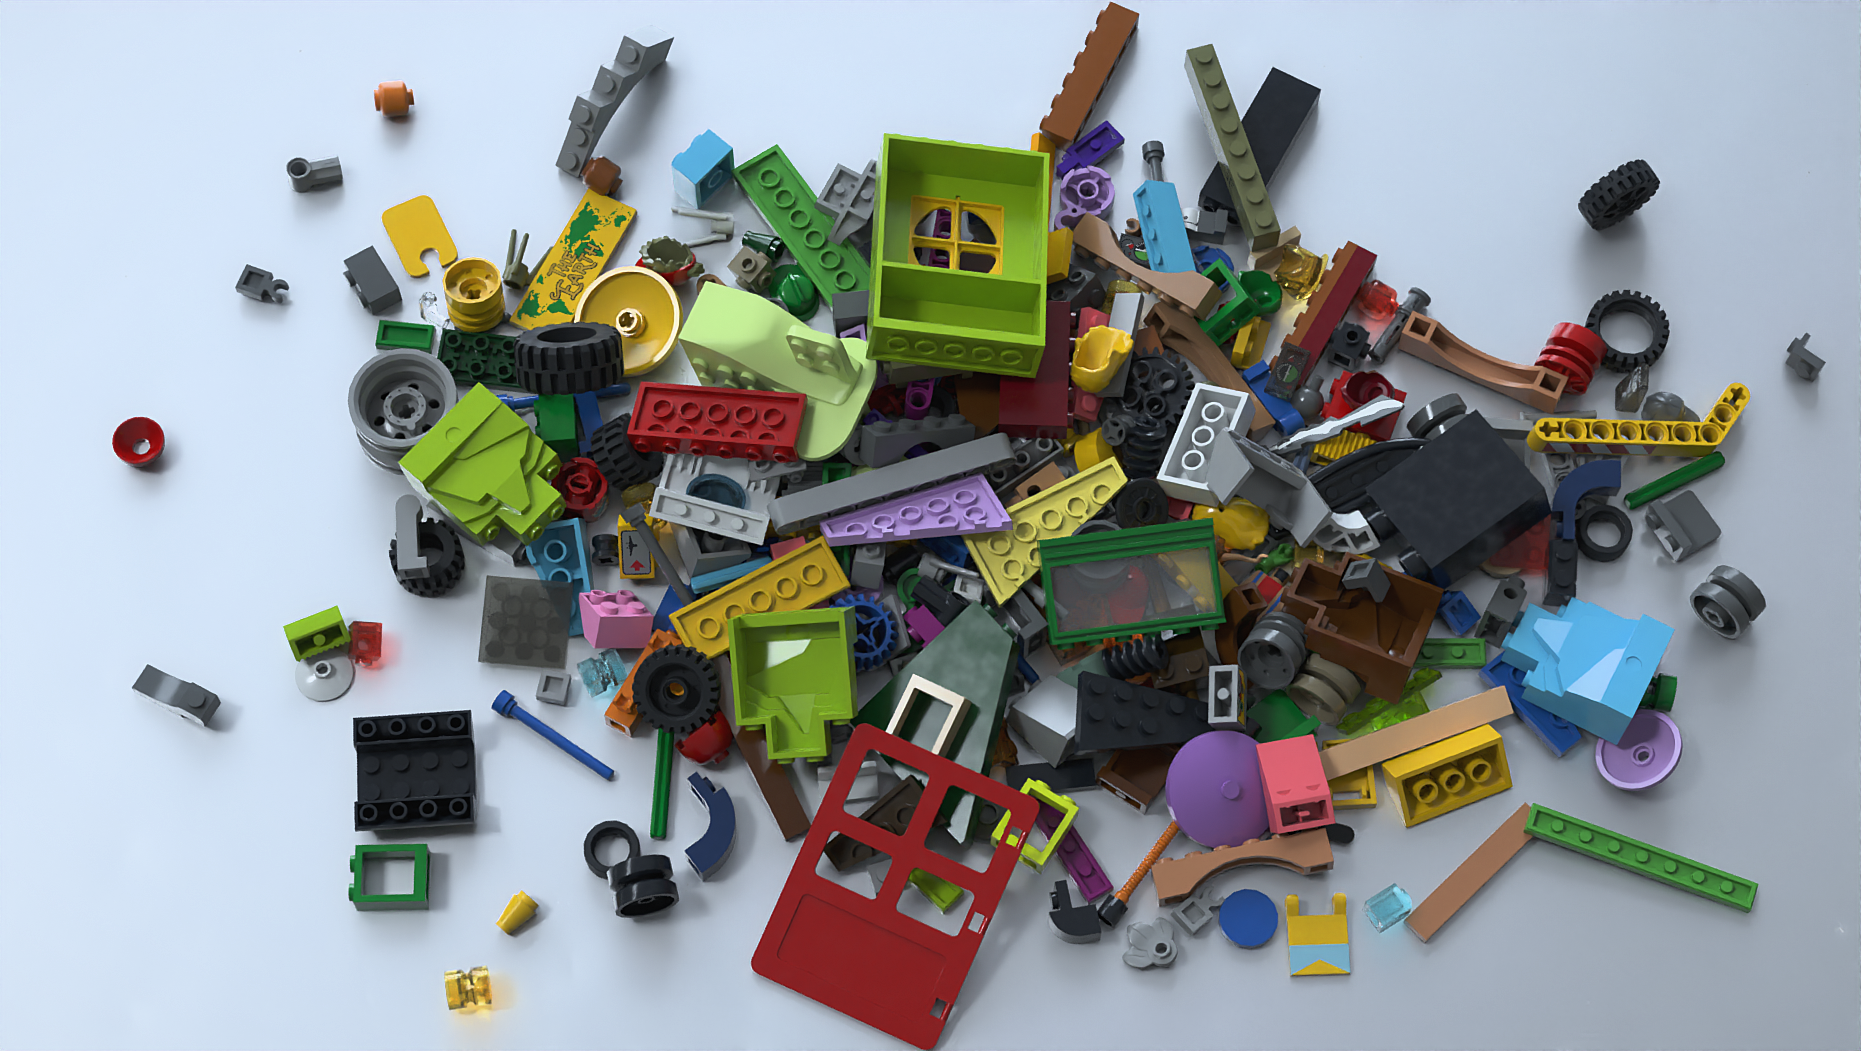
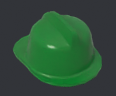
M785 264L775 268L774 271L777 274L768 286L771 297L784 302L789 313L801 322L814 317L819 309L820 300L818 292L811 281L805 276L798 265Z

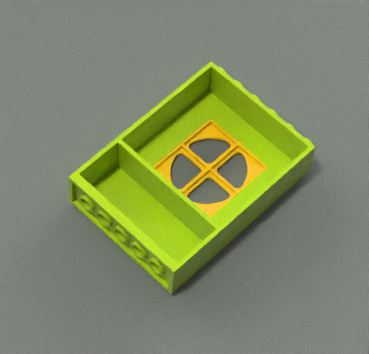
M897 133L883 134L875 177L865 359L1029 378L1036 377L1045 348L1050 153L962 143L953 140L946 141L927 137L905 136ZM938 209H948L951 212L949 239L917 236L915 234L916 226L929 213ZM967 211L980 217L993 232L996 244L962 241L961 213ZM915 247H924L948 251L950 255L949 269L920 265L913 249ZM963 252L991 255L996 259L989 273L959 270L960 254Z

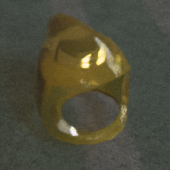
M1285 244L1282 261L1274 272L1275 278L1279 281L1281 287L1295 300H1306L1312 291H1316L1320 285L1319 281L1326 269L1329 257L1327 254H1323L1320 258L1302 247Z

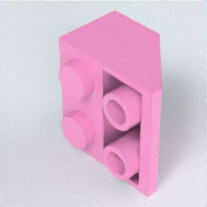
M592 590L590 593H579L584 637L595 649L646 648L650 641L654 616L633 592L618 590L617 593H606L602 590Z

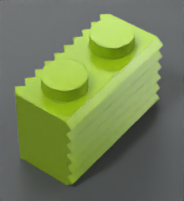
M338 605L283 626L293 655L298 662L301 659L306 660L307 657L311 658L312 654L317 655L318 652L328 651L329 648L339 647L340 644L344 645L345 642L349 643L351 640Z

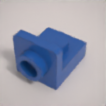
M1446 590L1443 592L1436 613L1442 615L1456 636L1462 635L1481 616L1462 590Z

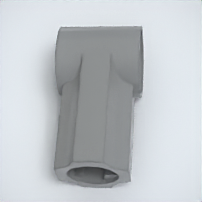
M338 155L312 160L295 157L286 165L289 186L296 192H305L315 184L343 179ZM299 173H303V174H304V175H301V176H295L296 174H299Z

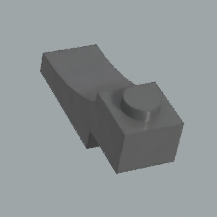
M149 664L146 665L132 686L135 693L182 718L185 716L206 727L221 704L218 696L194 682L189 683L169 675Z

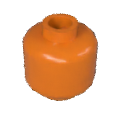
M402 80L379 83L378 89L374 90L376 111H380L384 117L406 115L409 111V105H414L413 90L407 89L405 82Z

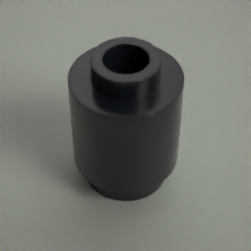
M912 545L902 546L884 559L882 571L884 580L888 584L892 582L897 585L900 576L905 571L918 568L922 557Z

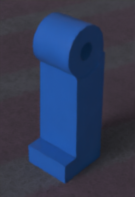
M1263 359L1243 371L1242 379L1276 421L1273 425L1275 431L1282 438L1290 436L1298 429L1305 428L1304 420L1300 413L1293 408L1287 397L1283 395L1280 387L1275 385L1276 381L1269 373L1270 368Z
M588 391L582 394L574 393L575 403L577 404L586 440L578 442L581 458L594 457L591 452L592 433L597 428L603 426L595 391Z

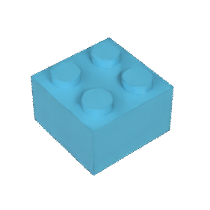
M710 129L703 135L696 136L691 146L684 153L677 154L672 161L671 169L674 191L699 210L732 178L731 170L735 169L733 148Z

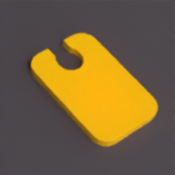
M427 195L417 196L383 212L381 217L382 223L406 273L410 277L421 278L430 274L426 264L421 261L422 254L428 250H434L439 254V262L442 268L456 262L458 258L457 248L431 197Z

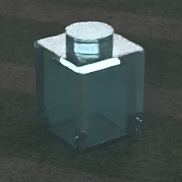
M1396 883L1367 900L1362 910L1380 934L1409 915L1412 909V901L1408 893L1403 888L1399 889Z

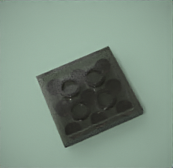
M487 575L478 662L566 670L574 583Z

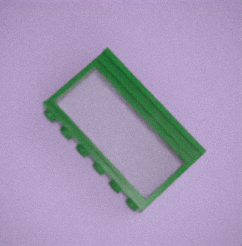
M1213 518L1036 540L1050 644L1057 645V649L1062 650L1075 648L1074 642L1086 641V646L1104 644L1103 639L1115 637V642L1133 640L1132 635L1144 633V636L1149 635L1154 638L1157 633L1162 636L1161 631L1172 630L1173 635L1190 633V627L1201 626L1202 631L1219 629L1218 623H1225L1226 618Z

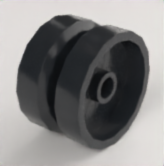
M656 854L639 856L622 861L607 871L610 890L617 892L612 897L617 916L622 918L644 917L659 913L676 905L679 901L676 883L670 880L673 876L670 857Z

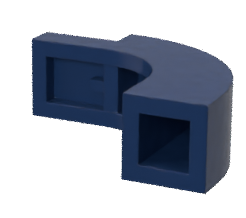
M1621 460L1588 462L1571 471L1562 480L1550 504L1552 514L1548 516V520H1556L1554 526L1555 538L1574 542L1575 507L1581 500L1590 496H1617L1621 488Z
M696 771L687 778L688 787L709 813L710 824L703 837L684 850L686 861L704 882L715 874L729 858L735 844L737 829L734 806L726 789L723 787L714 793L716 789L707 777L702 779Z

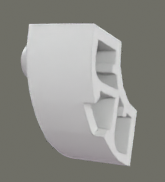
M1359 510L1349 514H1336L1333 512L1332 516L1312 539L1320 547L1330 552L1333 550L1361 554L1380 547L1373 531Z

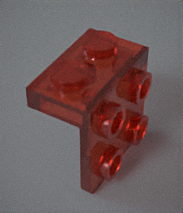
M1551 514L1491 556L1489 563L1492 566L1532 570L1545 569Z

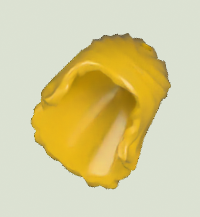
M1104 325L1089 328V332H1086L1082 338L1078 337L1075 339V352L1070 372L1071 379L1079 388L1086 392L1098 393L1106 388L1132 350L1134 341L1131 339V335L1124 330Z
M1232 497L1227 505L1222 504L1219 500L1217 507L1195 503L1192 520L1213 518L1215 541L1223 549L1229 551L1235 548L1252 551L1256 546L1263 544L1265 541L1264 537L1269 531L1270 522L1268 519L1270 516L1266 510L1243 498Z

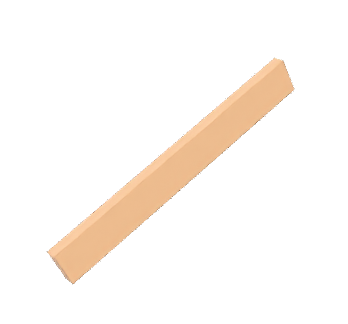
M1505 685L1499 686L1318 752L1326 780L1328 781L1505 717L1514 712Z

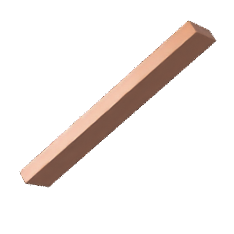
M1526 802L1404 920L1403 923L1424 943L1534 837L1523 832L1530 811V806Z

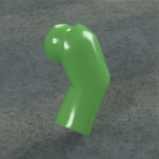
M1287 543L1280 544L1278 549L1271 551L1267 558L1264 557L1255 566V571L1261 570L1267 575L1274 568L1290 563L1294 557L1293 547Z

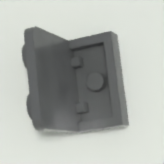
M1070 263L1068 278L1047 284L1046 301H1071L1070 312H1076V330L1079 328L1081 308L1091 307L1097 309L1108 298L1097 274Z
M1691 490L1681 493L1664 504L1660 499L1655 500L1649 504L1643 516L1648 526L1654 531L1664 548L1676 562L1714 541L1721 535V529Z

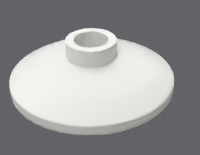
M329 648L328 651L323 650L322 653L318 652L317 655L312 654L311 658L307 657L306 660L301 659L295 670L296 684L301 693L307 698L318 702H328L342 696L349 689L354 675L350 659L337 648ZM321 667L328 668L324 674H319L318 669Z

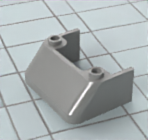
M1223 427L1216 436L1205 477L1208 482L1207 488L1217 495L1224 505H1227L1232 497L1237 494L1266 510L1270 516L1268 520L1273 526L1279 530L1283 528L1289 530L1299 545L1306 548L1333 514L1307 476L1292 463L1227 427Z

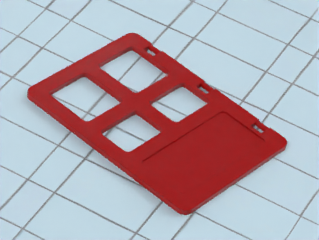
M866 723L858 725L850 737L751 959L753 971L920 1049H932L938 1043L1022 849L1040 811L1038 801L1025 793ZM869 750L881 752L929 775L928 783L908 828L902 836L895 835L844 810V804ZM951 786L962 788L1011 812L1010 819L990 864L983 873L925 847L926 838ZM1013 826L1022 830L1016 847L1006 843ZM833 832H840L892 857V864L875 899H869L817 875L816 867ZM913 869H922L974 894V900L957 936L944 933L897 910V904ZM975 912L985 916L978 933L968 929ZM937 998L947 1002L940 1018L931 1015Z

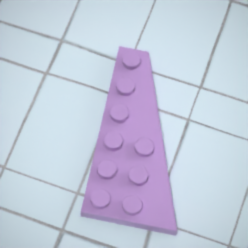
M982 472L819 521L820 531L829 547L1013 530L1012 520Z

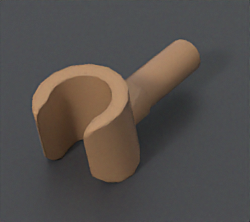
M1134 218L1127 219V226L1135 229H1125V234L1136 237L1143 236L1139 221Z

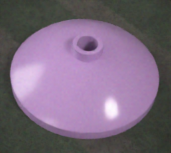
M1649 709L1636 710L1617 745L1601 737L1599 738L1596 746L1598 769L1610 784L1619 789L1641 791L1652 788L1666 780L1676 769L1682 755V737L1675 723L1663 713ZM1649 756L1647 760L1642 761L1644 757Z

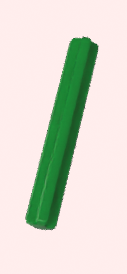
M1715 451L1626 494L1624 502L1628 509L1633 510L1722 467L1725 463V458L1720 451Z
M660 728L658 729L650 837L662 840L666 838L675 732L665 733Z

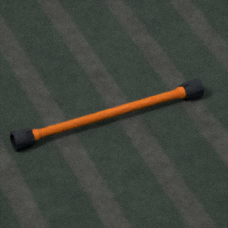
M1246 716V731L1235 732L1245 734L1255 740L1262 731V727L1254 719ZM1172 820L1166 831L1163 832L1157 843H1155V846L1152 847L1153 849L1148 852L1146 858L1143 859L1144 861L1141 862L1142 864H1139L1121 890L1117 891L1114 896L1109 894L1097 910L1098 918L1108 926L1114 928L1128 910L1126 904L1131 893L1138 887L1140 881L1143 880L1142 878L1151 869V865L1156 863L1160 854L1163 853L1162 851H1165L1171 840L1180 831L1174 820Z

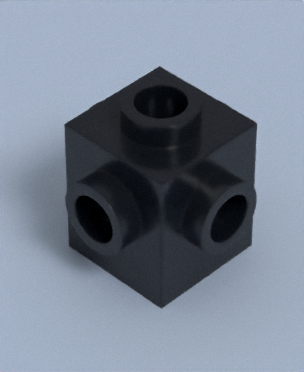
M1345 321L1341 330L1335 329L1330 338L1329 344L1332 346L1328 360L1353 372L1359 359L1365 360L1371 348V344H1368L1370 332H1367L1358 324H1350Z

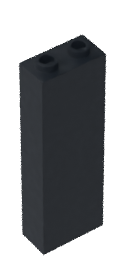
M1272 67L1241 121L1267 192L1315 110L1321 93V89L1275 67ZM1217 162L1200 191L1198 206L1207 212L1217 213V209L1227 210V221L1234 226L1242 227L1219 162Z

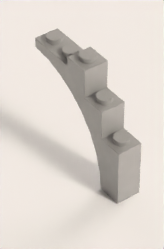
M653 25L623 36L615 60L600 65L592 89L577 95L568 118L571 124L555 166L577 178L581 177V173L589 162L609 121L634 86L655 66L666 61L674 36Z

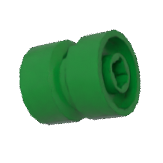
M1663 673L1654 676L1653 674L1648 685L1653 686L1652 692L1647 693V687L1638 707L1645 708L1650 704L1654 710L1670 713L1676 695L1677 676Z

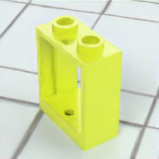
M1028 778L1020 792L1027 795L1031 794L1065 814L1064 819L1042 852L1025 843L1018 859L1022 864L1042 874L1077 819L1079 808L1071 798L1065 795L1060 797L1053 793L1046 783L1040 780L1033 781ZM1007 810L991 835L990 844L996 848L1010 819L1011 812ZM1010 833L1006 843L1016 847L1019 838Z

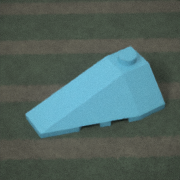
M574 518L552 522L544 529L539 539L532 541L528 546L525 545L527 557L551 598L553 606L568 635L584 634L579 593H590V591L594 590L585 519Z

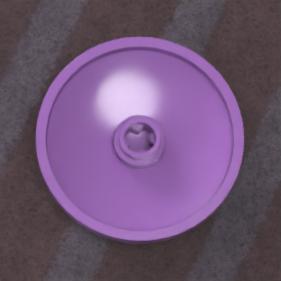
M1211 731L1187 742L1174 757L1166 778L1165 789L1168 809L1178 828L1196 843L1210 848L1222 845H1230L1233 848L1242 846V843L1247 840L1257 839L1268 828L1269 820L1255 746L1260 743L1253 738L1235 731Z

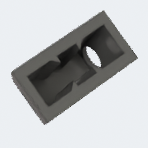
M1511 576L1508 581H1500L1474 637L1485 639L1486 643L1499 649L1501 648L1527 596V591L1523 589L1525 582L1521 578Z

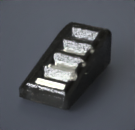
M1640 364L1616 386V411L1636 413L1639 410L1648 391V364Z

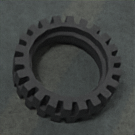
M1617 290L1613 291L1611 296L1609 294L1604 295L1601 300L1594 304L1587 317L1585 328L1598 335L1606 344L1607 353L1601 366L1605 362L1608 364L1606 368L1612 371L1616 367L1618 368L1617 373H1624L1625 370H1628L1629 374H1632L1637 369L1640 372L1646 370L1648 366L1651 367L1660 358L1669 338V320H1665L1666 313L1664 310L1659 311L1660 304L1657 301L1653 304L1651 303L1652 297L1646 295L1645 298H1641V292L1635 291L1631 295L1630 290H1623L1622 294ZM1617 310L1632 311L1642 316L1650 324L1653 331L1651 345L1643 352L1635 354L1622 353L1610 347L1600 333V322L1603 317Z

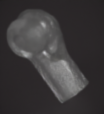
M430 291L423 293L422 298L419 300L421 318L427 323L435 325L440 330L446 329L450 319L438 313L437 296Z

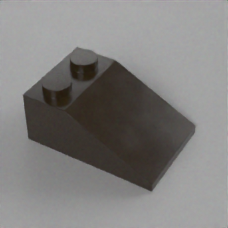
M1190 604L1143 616L1139 622L1194 615L1197 613L1195 605ZM1200 626L1190 627V633L1173 635L1172 630L1161 631V637L1168 649L1169 662L1165 669L1156 670L1151 673L1154 689L1178 695L1209 687L1210 665Z

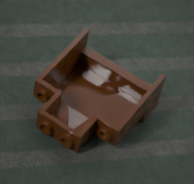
M1346 551L1342 562L1336 560L1334 567L1331 568L1304 558L1301 567H1294L1289 580V583L1292 584L1291 587L1285 586L1280 598V602L1284 603L1282 612L1295 616L1306 625L1303 634L1308 636L1305 648L1318 652L1322 659L1352 670L1367 683L1365 693L1397 705L1431 629L1444 589L1380 565L1391 585L1383 602L1376 603L1370 591H1364L1362 587L1346 589L1342 582L1351 562L1367 559Z

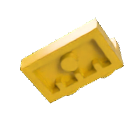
M1255 316L1239 329L1230 362L1233 367L1247 370L1260 362L1271 328L1270 322L1263 321L1260 317Z

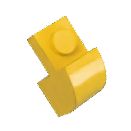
M1102 427L1094 430L1092 433L1078 437L1076 440L1074 456L1080 473L1113 456L1116 458L1119 466L1123 467L1112 450L1113 446L1106 443L1103 439Z

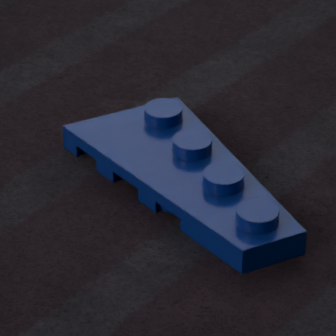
M1503 651L1484 666L1478 675L1491 689L1505 685L1513 711L1560 758L1582 738L1581 734L1573 723L1521 698L1526 689L1521 684L1527 673L1502 661L1501 658L1505 652Z

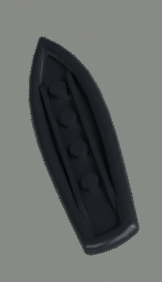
M1411 437L1377 442L1336 459L1307 476V478L1332 512L1347 514L1370 503L1365 491L1367 486L1432 440ZM1270 523L1268 535L1276 541L1292 536L1289 530L1285 528L1279 530Z

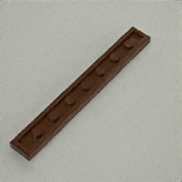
M724 653L712 659V662L715 664L714 668L718 670L720 675L719 681H721V696L717 706L727 718L733 738L784 840L787 841L809 830L811 824L781 764L777 763V759H768L767 738L764 730H745V725L736 726L731 664Z

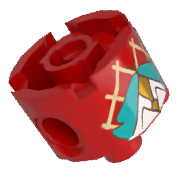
M576 457L570 459L571 461L566 464L563 462L558 475L551 480V486L562 494L567 505L562 516L566 519L582 518L588 523L596 522L609 505L610 490L607 480L600 473L595 461L589 458Z

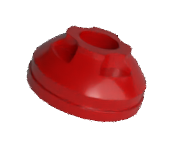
M133 417L122 422L113 434L112 446L115 454L123 463L129 466L143 467L155 462L161 456L165 447V437L163 430L156 421L147 417ZM144 441L150 444V448L145 454L134 452V447L137 443Z

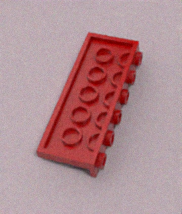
M641 382L627 436L634 450L640 452L657 451L671 455L682 453L698 457L708 455L719 456L724 459L746 458L751 461L771 460L778 463L798 462L799 455L796 448L808 398L806 394Z

